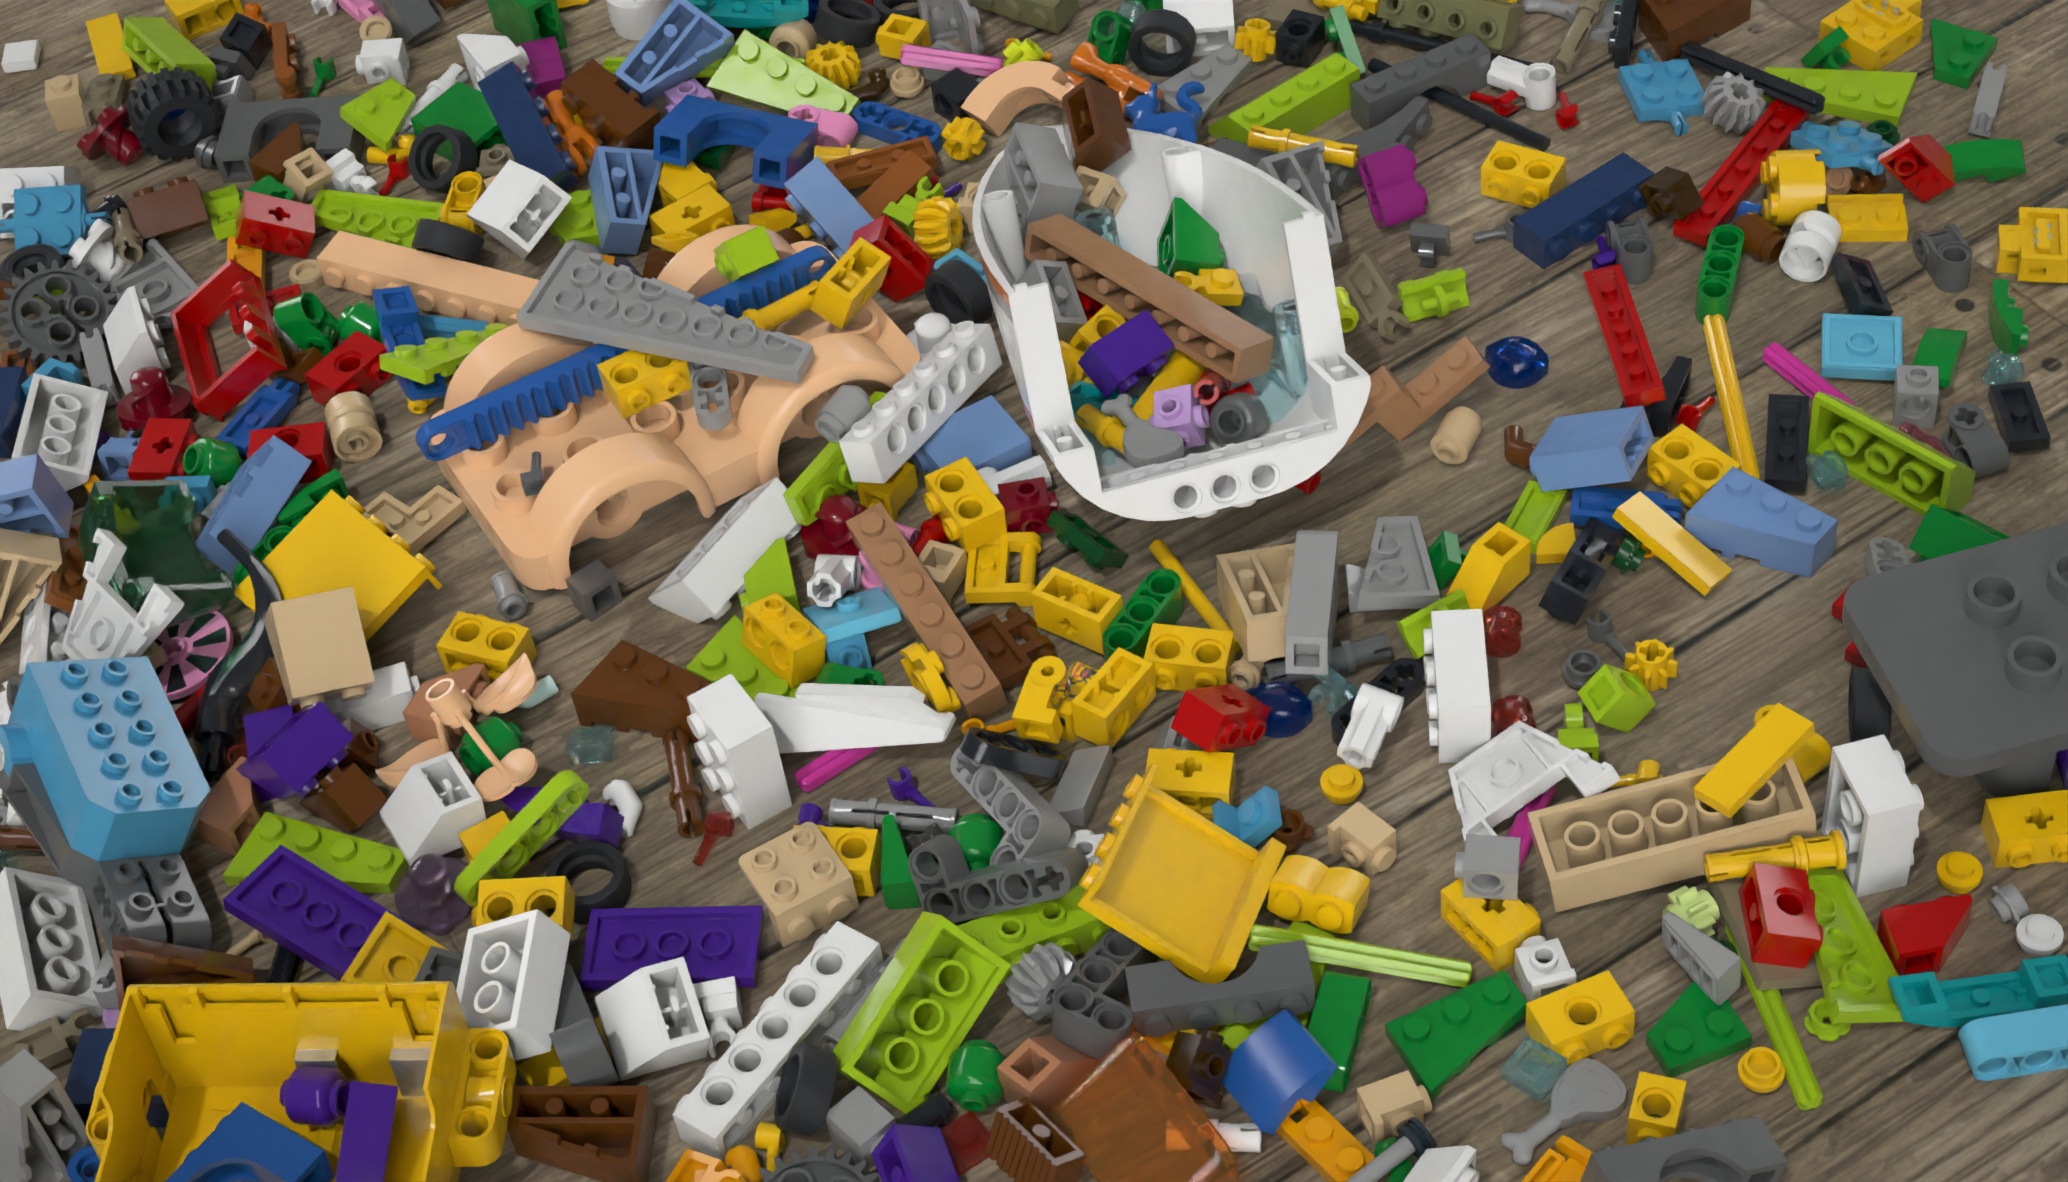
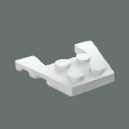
M97 528L92 541L99 544L93 563L86 561L82 575L88 581L82 601L75 599L61 649L71 660L140 657L181 611L185 603L167 586L154 583L139 613H137L109 585V581L127 547L111 531Z
M1521 721L1511 725L1448 770L1456 807L1462 819L1464 841H1466V834L1498 836L1492 829L1493 827L1513 816L1516 811L1540 794L1547 792L1564 777L1571 781L1584 798L1600 794L1620 780L1619 775L1611 764L1606 762L1598 763L1592 760L1588 753L1577 748L1571 750L1561 745L1558 739Z

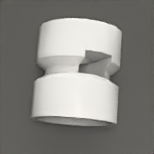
M1815 210L1802 212L1795 218L1779 256L1780 266L1787 275L1801 282H1814L1825 276L1842 235L1841 226L1837 220L1827 213Z

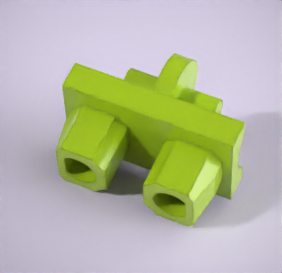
M1462 268L1450 271L1443 270L1429 277L1400 282L1397 287L1398 294L1403 301L1401 314L1406 315L1409 322H1413L1437 315L1438 318L1447 317L1449 311L1470 306L1466 291L1465 271Z
M1463 589L1456 590L1396 622L1402 640L1414 659L1426 655L1424 654L1423 629L1431 628V611L1470 609Z

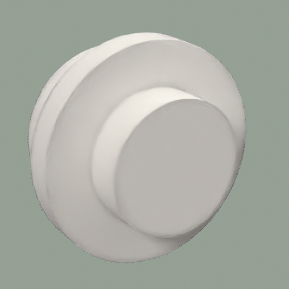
M2031 914L2022 918L2017 924L2015 933L2016 940L2022 951L2035 958L2052 955L2061 947L2064 938L2061 925L2052 917L2043 914Z

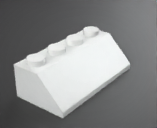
M34 373L11 459L38 453L65 492L87 483L108 391Z
M775 477L742 495L648 599L653 604L697 624L710 617L717 620L731 608L732 603L729 599L735 592L739 594L746 590L744 574L776 539L785 537V542H787L802 527L795 522L783 497L787 487Z
M4 867L0 873V998L6 1029L22 1032L55 1016L63 1024L68 1021L74 1012L84 1008L89 1009L94 1019L101 1017L104 1008L99 1005L91 988V982L100 964V957L83 889L60 877Z

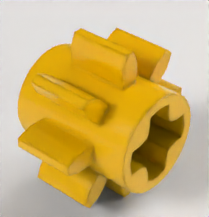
M1259 18L1248 19L1245 21L1244 27L1238 26L1234 48L1242 49L1243 55L1251 57L1252 62L1264 61L1267 58V53L1274 54L1276 47L1275 33L1277 31H1270L1271 25L1266 20Z
M957 116L952 124L947 123L943 129L941 136L946 138V141L942 146L953 159H967L971 161L975 154L980 155L986 145V142L981 139L985 131L982 130L981 125L976 120L968 117L960 119Z
M1657 639L1645 640L1641 643L1637 641L1635 642V652L1625 653L1624 669L1638 675L1648 691H1655L1660 688H1667L1668 677H1677L1678 662L1674 660L1673 647L1667 648L1664 643Z

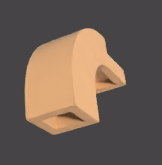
M1042 61L1018 62L1003 67L984 79L967 97L961 108L970 118L976 120L981 127L1000 137L1013 118L1029 106L1048 103L1062 109V97L1075 86L1061 68L1054 64Z

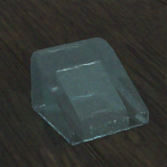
M613 726L572 729L565 746L570 765L611 762Z

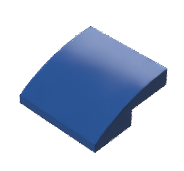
M1284 1009L1256 1029L1232 1053L1222 1084L1260 1131L1274 1135L1299 1099L1313 1102L1338 1065L1292 1011Z

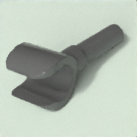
M1509 214L1506 218L1505 226L1473 233L1474 241L1480 242L1504 237L1507 241L1513 243L1514 219L1522 214Z
M538 451L532 453L531 471L520 474L526 497L539 494L545 484L543 470L541 469L542 455Z
M1599 610L1600 623H1595L1589 617H1586L1589 639L1597 643L1605 642L1625 663V653H1629V651L1613 633L1611 614L1606 610Z

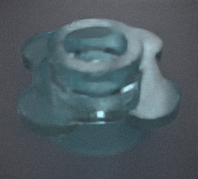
M1994 350L1989 353V366L1982 374L1983 380L1987 385L2017 383L2022 380L2025 369L2019 357L2011 353L2003 354L2001 350Z
M1825 451L1819 457L1814 454L1806 457V464L1811 468L1810 477L1819 488L1826 490L1828 487H1835L1837 490H1842L1846 486L1844 478L1847 476L1848 469L1846 463L1838 454L1832 451Z

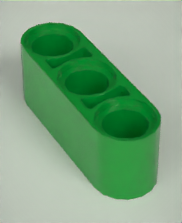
M1734 225L1717 226L1712 229L1697 284L1695 317L1703 325V319L1708 314L1712 316L1721 314L1725 319V323L1730 318L1742 268L1744 233Z
M1164 568L1154 570L1146 576L1103 633L1105 662L1118 647L1144 659L1152 624L1174 625L1183 612L1181 578L1178 573Z
M1329 970L1324 972L1308 1027L1311 1035L1338 1065L1322 1088L1323 1090L1345 1093L1370 1002L1371 978Z

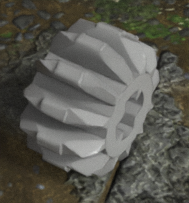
M1727 71L1723 76H1716L1709 83L1703 94L1701 102L1705 109L1703 116L1712 118V126H1722L1725 133L1730 129H1733L1738 134L1746 129L1751 130L1765 109L1766 101L1762 97L1764 90L1754 87L1755 80L1747 81L1742 73L1735 77Z
M1052 941L1045 946L1037 943L1028 954L1022 952V959L1019 963L1010 966L1013 974L1005 980V984L1009 988L1007 995L1011 998L1012 1004L1019 1011H1023L1027 1016H1031L1036 1021L1044 1016L1052 1019L1053 993L1078 965V961L1069 951L1066 952L1061 946H1057Z

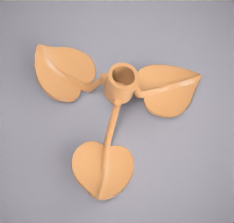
M523 652L476 700L469 695L466 689L460 690L451 678L442 679L432 685L426 692L425 699L434 710L430 717L435 722L439 739L427 740L405 753L392 764L375 769L379 778L388 787L395 790L411 766L450 752L444 725H450L453 729L463 726L493 765V767L484 771L474 784L483 802L501 799L511 793L515 786H520L529 781L536 773L538 767L537 758L530 750L525 748L514 749L499 761L469 722L472 717L471 706L480 714L489 715L493 711L502 714L523 703L533 693L537 685V677L526 653Z

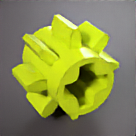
M1025 38L1022 43L1018 39L1013 40L1002 52L1007 57L1003 63L1004 67L1024 61H1041L1045 56L1042 49L1028 38Z

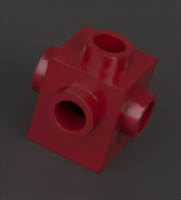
M1045 477L997 484L1000 503L1005 509L1007 532H1034L1036 534L1054 532L1046 522L1053 510L1058 511L1055 491L1047 492Z

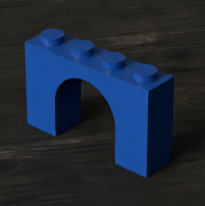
M687 94L654 127L653 160L687 167L701 151L709 147L728 144L747 146L754 149L752 182L785 190L784 183L814 159L818 124Z
M241 1102L229 1115H226L219 1121L216 1129L198 1148L193 1149L186 1156L184 1162L165 1182H330L334 1178V1174L323 1149Z

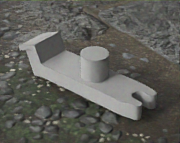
M1991 61L1985 66L1968 133L1989 138L2007 73V66L2005 64L2001 65L2000 70H1994L1992 68L1993 62Z
M94 328L92 338H87L84 332L79 334L80 345L91 387L108 391L106 408L118 404L120 396L115 386L104 340L98 328Z

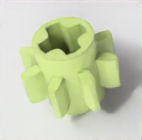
M1685 885L1667 894L1671 904L1663 909L1662 916L1668 911L1672 912L1709 937L1715 934L1711 925L1720 918V912L1714 898L1708 891L1701 889L1697 892L1696 887L1693 886L1688 889Z

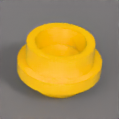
M1346 764L1333 765L1322 773L1320 788L1330 802L1337 805H1347L1355 801L1362 792L1363 777L1360 771Z
M1954 851L1943 855L1939 859L1936 875L1945 890L1961 895L1971 892L1980 884L1983 876V867L1980 861L1973 855Z
M1755 1047L1740 1058L1737 1074L1740 1082L1746 1088L1759 1093H1767L1776 1090L1782 1085L1785 1078V1067L1775 1051L1767 1047Z

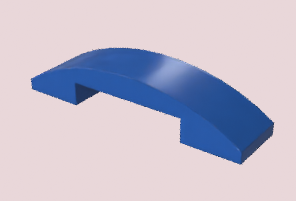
M410 286L373 290L377 320L386 352H394V347L399 345L419 346L425 344L418 324L419 310ZM441 373L434 374V382L426 385L395 375L404 394L411 401L445 397L447 385Z

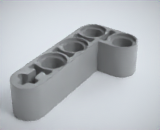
M959 747L956 749L950 764L952 775L1006 831V834L990 858L989 866L1068 846L1071 837L1068 822L1017 771L978 763L964 755ZM1020 876L1022 884L1028 888L1026 880Z

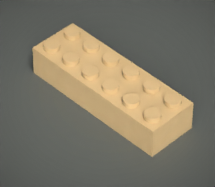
M1793 757L1731 818L1694 797L1693 787L1716 764L1528 812L1533 846L1555 913L1704 875L1703 854L1721 853L1787 843L1788 838H1792V835H1801L1803 838L1817 837L1815 811Z

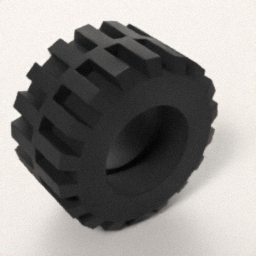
M165 67L160 68V73L154 74L152 71L146 74L147 79L144 81L140 79L135 84L137 90H130L128 95L130 101L126 102L127 116L139 144L151 156L157 154L160 160L166 161L171 157L174 162L181 161V157L185 156L188 159L194 158L198 142L210 135L215 136L214 133H220L221 130L219 122L222 120L221 113L209 86H207L201 76L197 77L194 71L187 70L184 73L182 67H174L173 71H169ZM186 109L183 114L176 118L161 120L167 113L173 110Z

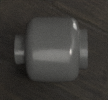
M1247 392L1233 393L1221 398L1213 406L1210 414V427L1215 437L1225 444H1237L1259 438L1267 424V410L1262 401L1255 395Z

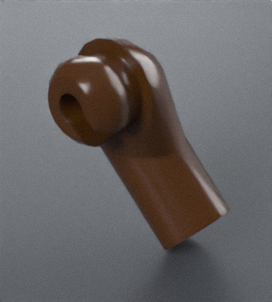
M1865 170L1866 174L1860 173L1861 179L1859 181L1853 177L1850 182L1853 194H1876L1887 185L1885 170L1882 174H1876V176Z
M1507 426L1504 430V454L1506 460L1519 468H1530L1529 457L1536 448V445L1524 441L1523 429L1520 426Z

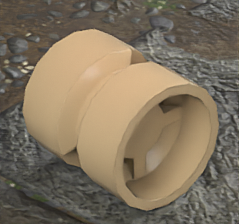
M353 391L340 393L331 398L326 404L324 414L335 454L347 462H361L375 456L381 449L383 441L372 401L365 394Z

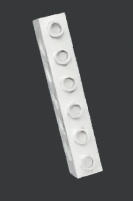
M963 321L954 325L952 331L942 341L936 343L933 349L921 361L917 362L902 380L895 383L893 389L880 401L876 402L864 418L852 425L851 430L839 440L852 482L885 483L1003 364L991 324H974L973 321Z
M839 921L833 925L827 934H822L816 940L813 950L804 961L791 969L786 982L775 995L768 997L763 1002L759 1013L752 1022L735 1035L731 1046L718 1061H714L709 1065L703 1079L694 1090L680 1099L675 1112L672 1114L680 1139L709 1156L721 1159L724 1163L727 1151L741 1143L776 1101L782 1073L794 1047L804 1043L820 1048L824 1043L822 1035L835 1023L849 1003L871 978L870 972L876 965L881 966L884 962L880 943Z

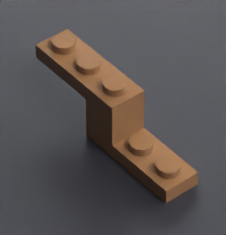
M1466 335L1406 386L1382 365L1370 375L1371 388L1358 425L1346 444L1333 458L1377 422L1401 442L1491 366Z

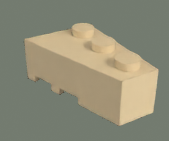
M0 528V645L20 620V613L32 598L35 599L41 592V585L52 571L56 572L62 564L59 538Z
M1295 543L1216 555L1217 597L1247 662H1267L1274 658L1285 657V632Z

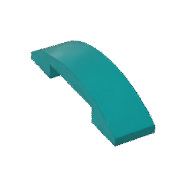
M687 0L721 26L771 27L794 22L808 16V0Z
M2066 954L2025 959L2021 960L2017 971L1937 981L1934 972L1889 977L1887 983L1903 1021L1932 1027H1963L1965 1024L1980 1018L2060 1006L2068 1003V958Z

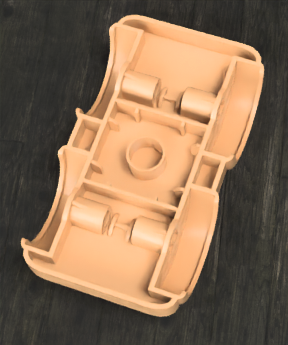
M748 224L727 226L697 238L669 261L657 279L691 293L696 298L729 284L726 276L723 277L716 268L714 262L716 255L713 250L724 241L759 226ZM765 228L779 257L778 261L815 245L823 246L813 241H800L790 245L781 235ZM828 250L829 253L835 258V260H836V262H837L838 259L831 253L830 250ZM824 260L815 262L810 267L809 273L819 270ZM872 297L842 330L809 309L768 330L774 333L776 331L782 332L813 346L815 358L800 384L726 369L733 418L731 423L723 429L709 431L699 425L694 407L692 388L625 419L621 417L604 391L597 389L595 390V397L590 398L584 395L581 397V403L569 402L567 403V409L564 411L558 408L553 409V416L540 415L539 422L536 424L527 421L523 430L514 427L511 429V435L508 437L502 434L497 435V442L495 443L486 440L483 442V448L481 449L471 447L437 462L442 474L459 498L464 501L466 508L511 572L524 586L533 590L567 589L565 579L571 576L569 567L571 547L591 537L610 539L619 536L632 528L644 511L686 490H689L695 497L701 514L705 518H710L715 513L716 507L775 477L779 479L778 451L780 444L796 436L808 439L821 436L814 424L818 419L817 413L841 385H856L862 388L869 398L875 391L885 393L893 389V385L902 380L913 369V366L921 361L920 354L915 345ZM518 323L508 326L485 339L467 355L449 383L444 399V408L434 414L431 419L598 343L520 328ZM708 381L703 383L700 387L704 389L713 388L717 386L719 382ZM709 404L710 412H716L717 404ZM446 434L434 436L430 440L432 446L441 443L445 439ZM538 451L542 455L541 469L543 470L545 484L539 494L526 497L520 474L531 471L532 453Z

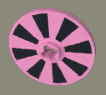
M202 606L183 607L154 640L163 648L168 662L155 670L168 700H177L198 690L207 681L208 673L232 651L234 642L232 629L224 616L216 610Z

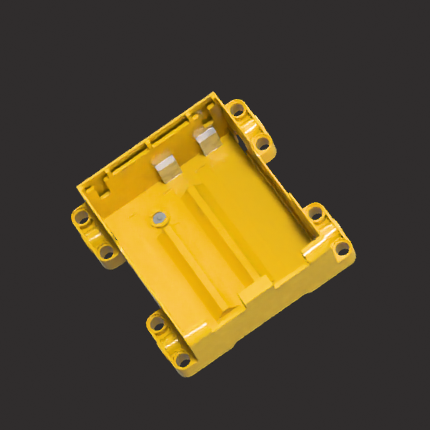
M452 981L130 984L125 993L113 1040L106 1052L86 1124V1134L100 1160L95 1182H165L184 1162L186 1156L193 1149L198 1148L216 1129L219 1121L226 1115H229L241 1102L323 1149L334 1174V1178L330 1182H335L345 1116L331 1127L300 1125L290 1120L286 1114L285 1107L280 1102V1089L283 1082L289 1078L290 1074L297 1067L306 1064L330 1066L340 1069L350 1083L351 1081L398 1086L385 1182H459L461 1167L489 1165L495 1162L502 1153L508 1118L512 1110L513 1089L517 1072L516 1063L508 1038L504 1032L493 1028H468ZM152 1095H161L170 1113L163 1142L156 1128L150 1127L146 1119Z

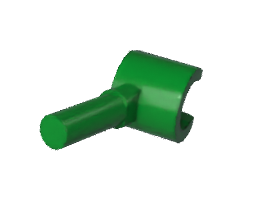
M319 56L313 60L316 78L309 93L310 98L318 96L325 81L336 77L333 57L326 63H322V59Z

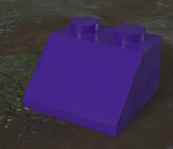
M318 701L293 714L236 770L242 776L281 799L296 793L302 797L319 782L315 775L325 765L331 769L348 754L344 747L354 737L321 701Z

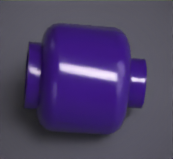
M302 1065L297 1067L290 1074L289 1078L283 1082L280 1089V1102L285 1107L286 1114L294 1123L331 1127L346 1115L351 1083L347 1080L344 1073L335 1067Z

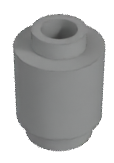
M841 385L818 411V419L814 423L816 429L827 440L838 443L851 430L854 423L860 421L871 411L869 396L862 388L856 385Z

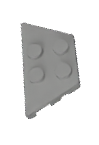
M153 238L145 244L148 252L142 259L137 262L136 259L132 258L134 264H127L124 267V271L110 282L109 293H116L118 303L126 289L135 286L139 298L147 297L154 316L149 321L153 320L161 330L174 327L170 313L199 286Z

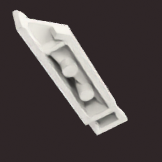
M801 683L795 693L796 698L768 693H758L755 697V704L773 726L779 754L938 743L946 740L956 721L955 715L950 711L948 713H937L924 704L925 694L911 686Z

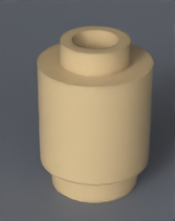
M1463 406L1456 407L1446 413L1430 442L1432 452L1440 461L1447 464H1460L1467 459L1481 432L1479 415L1472 409Z

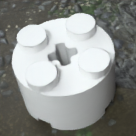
M605 0L612 27L615 28L616 33L620 37L629 40H641L671 3V0Z

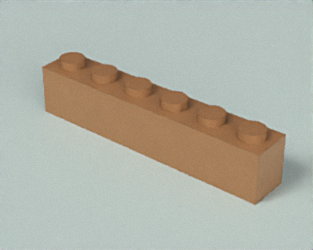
M881 501L846 521L854 544L889 598L899 607L900 615L917 641L923 643L928 652L934 650L940 658L945 672L940 674L946 686H951L957 694L962 706L961 709L967 718H977L982 721L1006 707L1008 703L1001 683Z

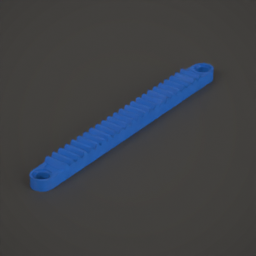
M815 245L696 299L698 302L712 307L714 304L724 308L726 314L739 318L742 316V312L749 308L759 310L801 289L814 280L819 282L834 266L836 260L826 248ZM824 260L819 270L809 273L810 267L815 262ZM599 343L428 420L418 429L415 436L416 443L425 457L431 461L447 459L471 447L481 449L483 448V442L486 440L495 443L499 434L508 437L511 435V429L514 427L523 430L527 421L536 424L539 422L540 415L551 417L553 416V409L558 408L564 411L567 409V403L579 404L581 403L582 396L585 395L592 398L595 397V390L600 389L604 391L597 364L620 355L629 349ZM446 434L445 439L441 443L434 446L429 445L430 440L434 436Z

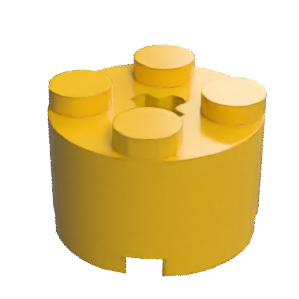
M1820 149L1772 151L1770 156H1767V161L1761 162V184H1767V199L1762 200L1763 207L1761 209L1764 219L1771 221L1775 226L1793 225L1795 218L1802 212L1809 210L1817 211L1818 204H1825L1826 177L1824 161H1816V158L1821 154Z

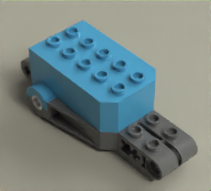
M149 657L27 663L24 674L11 675L7 683V703L11 714L8 723L0 725V788L4 796L59 876L83 889L112 959L113 934L208 950L212 941L211 923L183 860L211 789Z

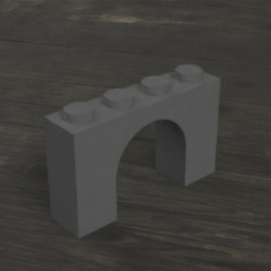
M361 94L229 103L214 155L223 183L254 181L248 161L293 122L299 123L302 134L318 136L315 150L325 162L346 148L354 153L356 161L360 163L366 137L340 118V107L361 96Z

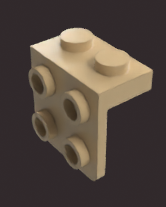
M805 822L743 854L739 858L740 869L769 910L775 936L783 948L797 940L807 938L812 932L835 920L845 918L850 912L859 908L852 875L813 822Z

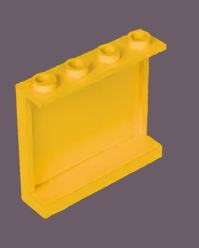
M331 490L271 551L262 563L274 578L282 600L353 587L365 641L367 642L425 580L438 590L442 587V584L432 575L436 567L421 553H418L415 557L410 555L409 553L413 550L411 546L396 533L391 538L387 536L386 533L389 529L373 514L368 518L364 517L363 514L366 510L353 497L348 495L345 499H342ZM248 575L233 593L255 613L254 589L251 578Z
M1153 763L1142 777L1136 773L1126 786L1122 796L1128 799L1127 803L1124 804L1122 802L1117 807L1108 823L1109 826L1114 828L1112 834L1107 832L1095 849L1094 855L1099 860L1097 864L1094 862L1090 864L1080 880L1079 885L1084 888V892L1077 906L1165 961L1170 960L1176 968L1197 981L1211 984L1222 983L1238 963L1252 926L1268 892L1270 882L1277 871L1287 846L1272 837L1260 851H1257L1153 786L1151 782L1159 767Z

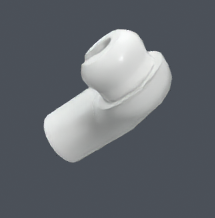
M615 779L603 789V798L605 801L611 799L609 804L617 806L619 809L618 813L624 816L621 837L628 838L633 834L643 804L629 782Z

